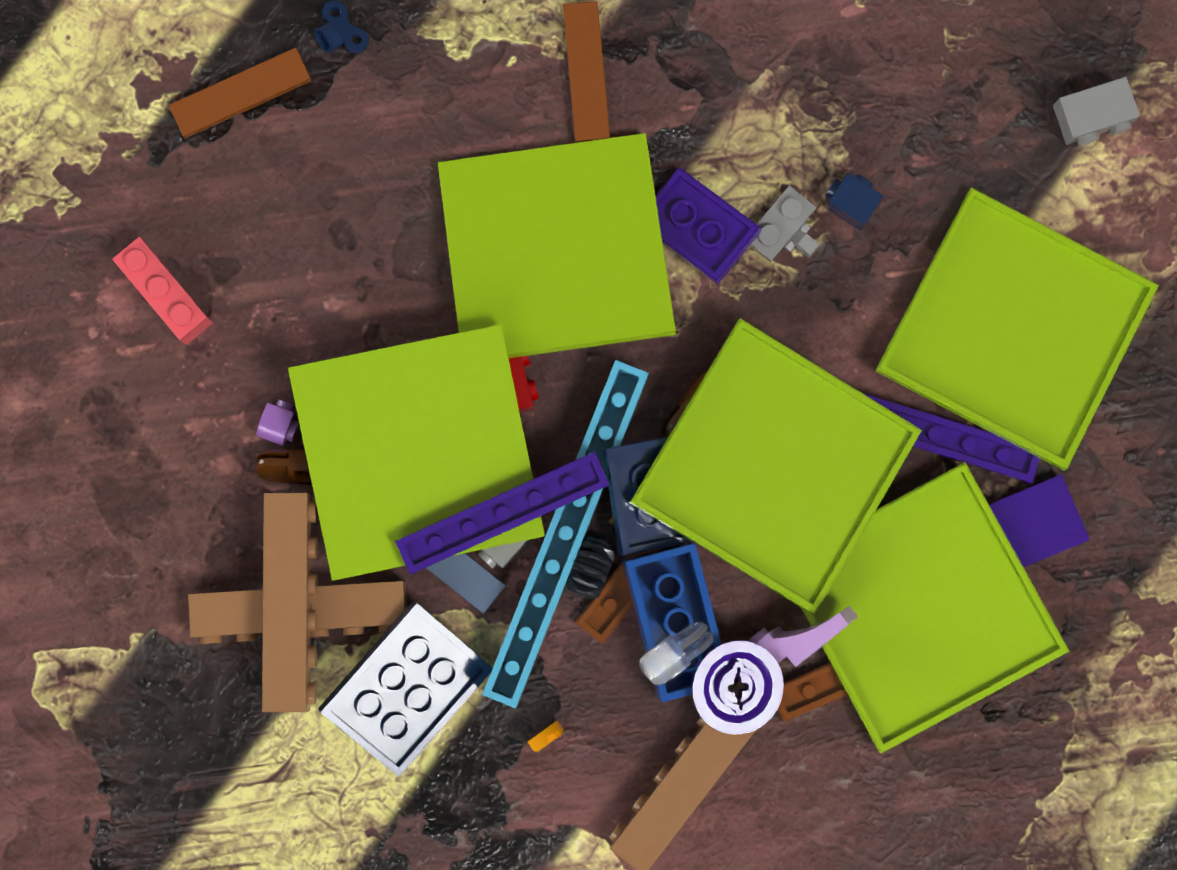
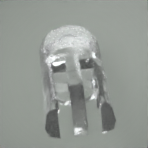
M696 622L683 629L674 637L669 635L640 658L639 667L641 672L653 684L662 685L691 665L690 661L712 644V632L707 631L708 626L705 623Z

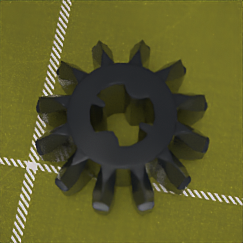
M586 537L580 546L567 579V589L583 598L588 597L593 600L598 598L616 556L615 546L608 544L607 541L600 538Z

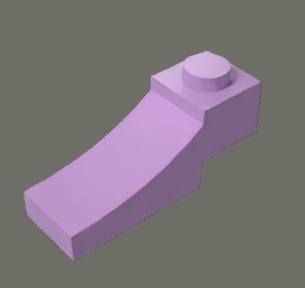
M848 606L837 615L817 625L794 631H783L780 626L770 632L763 628L748 641L768 650L778 663L788 657L796 667L857 619L858 616Z

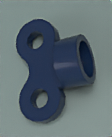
M333 0L327 2L321 12L325 23L314 29V36L319 46L327 53H331L343 44L349 52H364L369 44L368 34L363 29L350 24L348 21V10L343 3ZM330 11H337L339 13V16H332L330 14ZM352 37H357V38H359V39H360V43H359V44L353 43L352 40H351V38H352Z

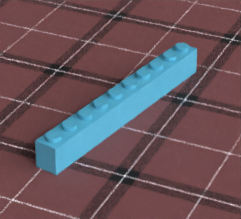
M615 360L576 459L595 452L606 476L602 449L622 444L649 373ZM604 488L555 510L483 691V696L517 708Z

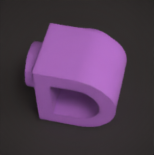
M278 399L276 405L267 403L259 422L256 436L284 446L287 440L293 442L300 426L299 422L295 421L297 417L296 405Z

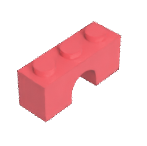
M140 236L112 258L175 336L184 344L188 345L214 323L194 298L174 278L169 268L149 244Z

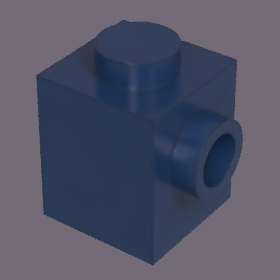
M847 173L843 181L836 178L825 196L830 201L826 209L861 231L883 198V195L872 189L873 183L859 174L852 176Z

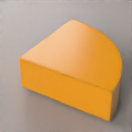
M557 720L529 739L528 744L534 752H539L549 745L550 742L564 733V728Z

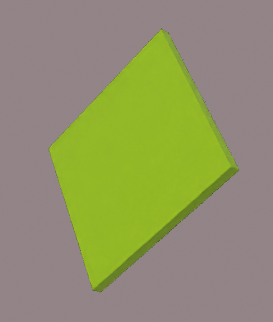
M646 133L438 162L459 333L501 324L508 358L676 335Z
M971 187L875 372L1065 471L1068 469L1159 285Z
M740 318L737 320L629 503L815 615L922 430Z
M501 324L288 368L332 581L406 566L395 542L396 540L533 479ZM541 516L455 555L544 537Z
M966 462L877 509L817 613L813 615L801 608L810 627L832 618L848 606L857 614L858 618L823 645L822 649L880 754L1069 652L1067 645Z

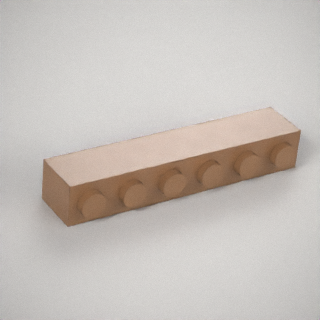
M264 493L262 712H309L310 704H316L317 685L316 682H311V668H316L317 648L316 646H311V631L317 630V610H311V595H317V574L311 573V559H317L318 542L317 537H311L312 523H317L318 511L316 501H312V495L308 493Z
M406 582L317 586V595H311V610H317V630L311 631V637L329 636V629L343 628V635L365 634L364 627L378 626L379 633H385L407 608ZM263 590L188 594L190 637H200L201 644L222 643V636L236 635V642L258 641V633H263Z
M738 679L737 681L734 680V684L728 685V690L733 691L736 698L739 695V689L745 688V683L740 682ZM700 717L696 723L701 728L693 738L686 735L674 751L679 756L671 767L665 763L653 778L657 785L651 793L647 795L645 792H642L630 808L635 813L626 824L621 820L611 832L609 838L613 842L610 845V850L634 869L649 870L756 730L745 734H727L714 729Z

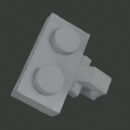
M789 185L757 223L762 231L750 246L770 263L783 248L791 252L795 247L807 258H810L818 249L819 244L807 234L810 227L805 222L816 210V207Z

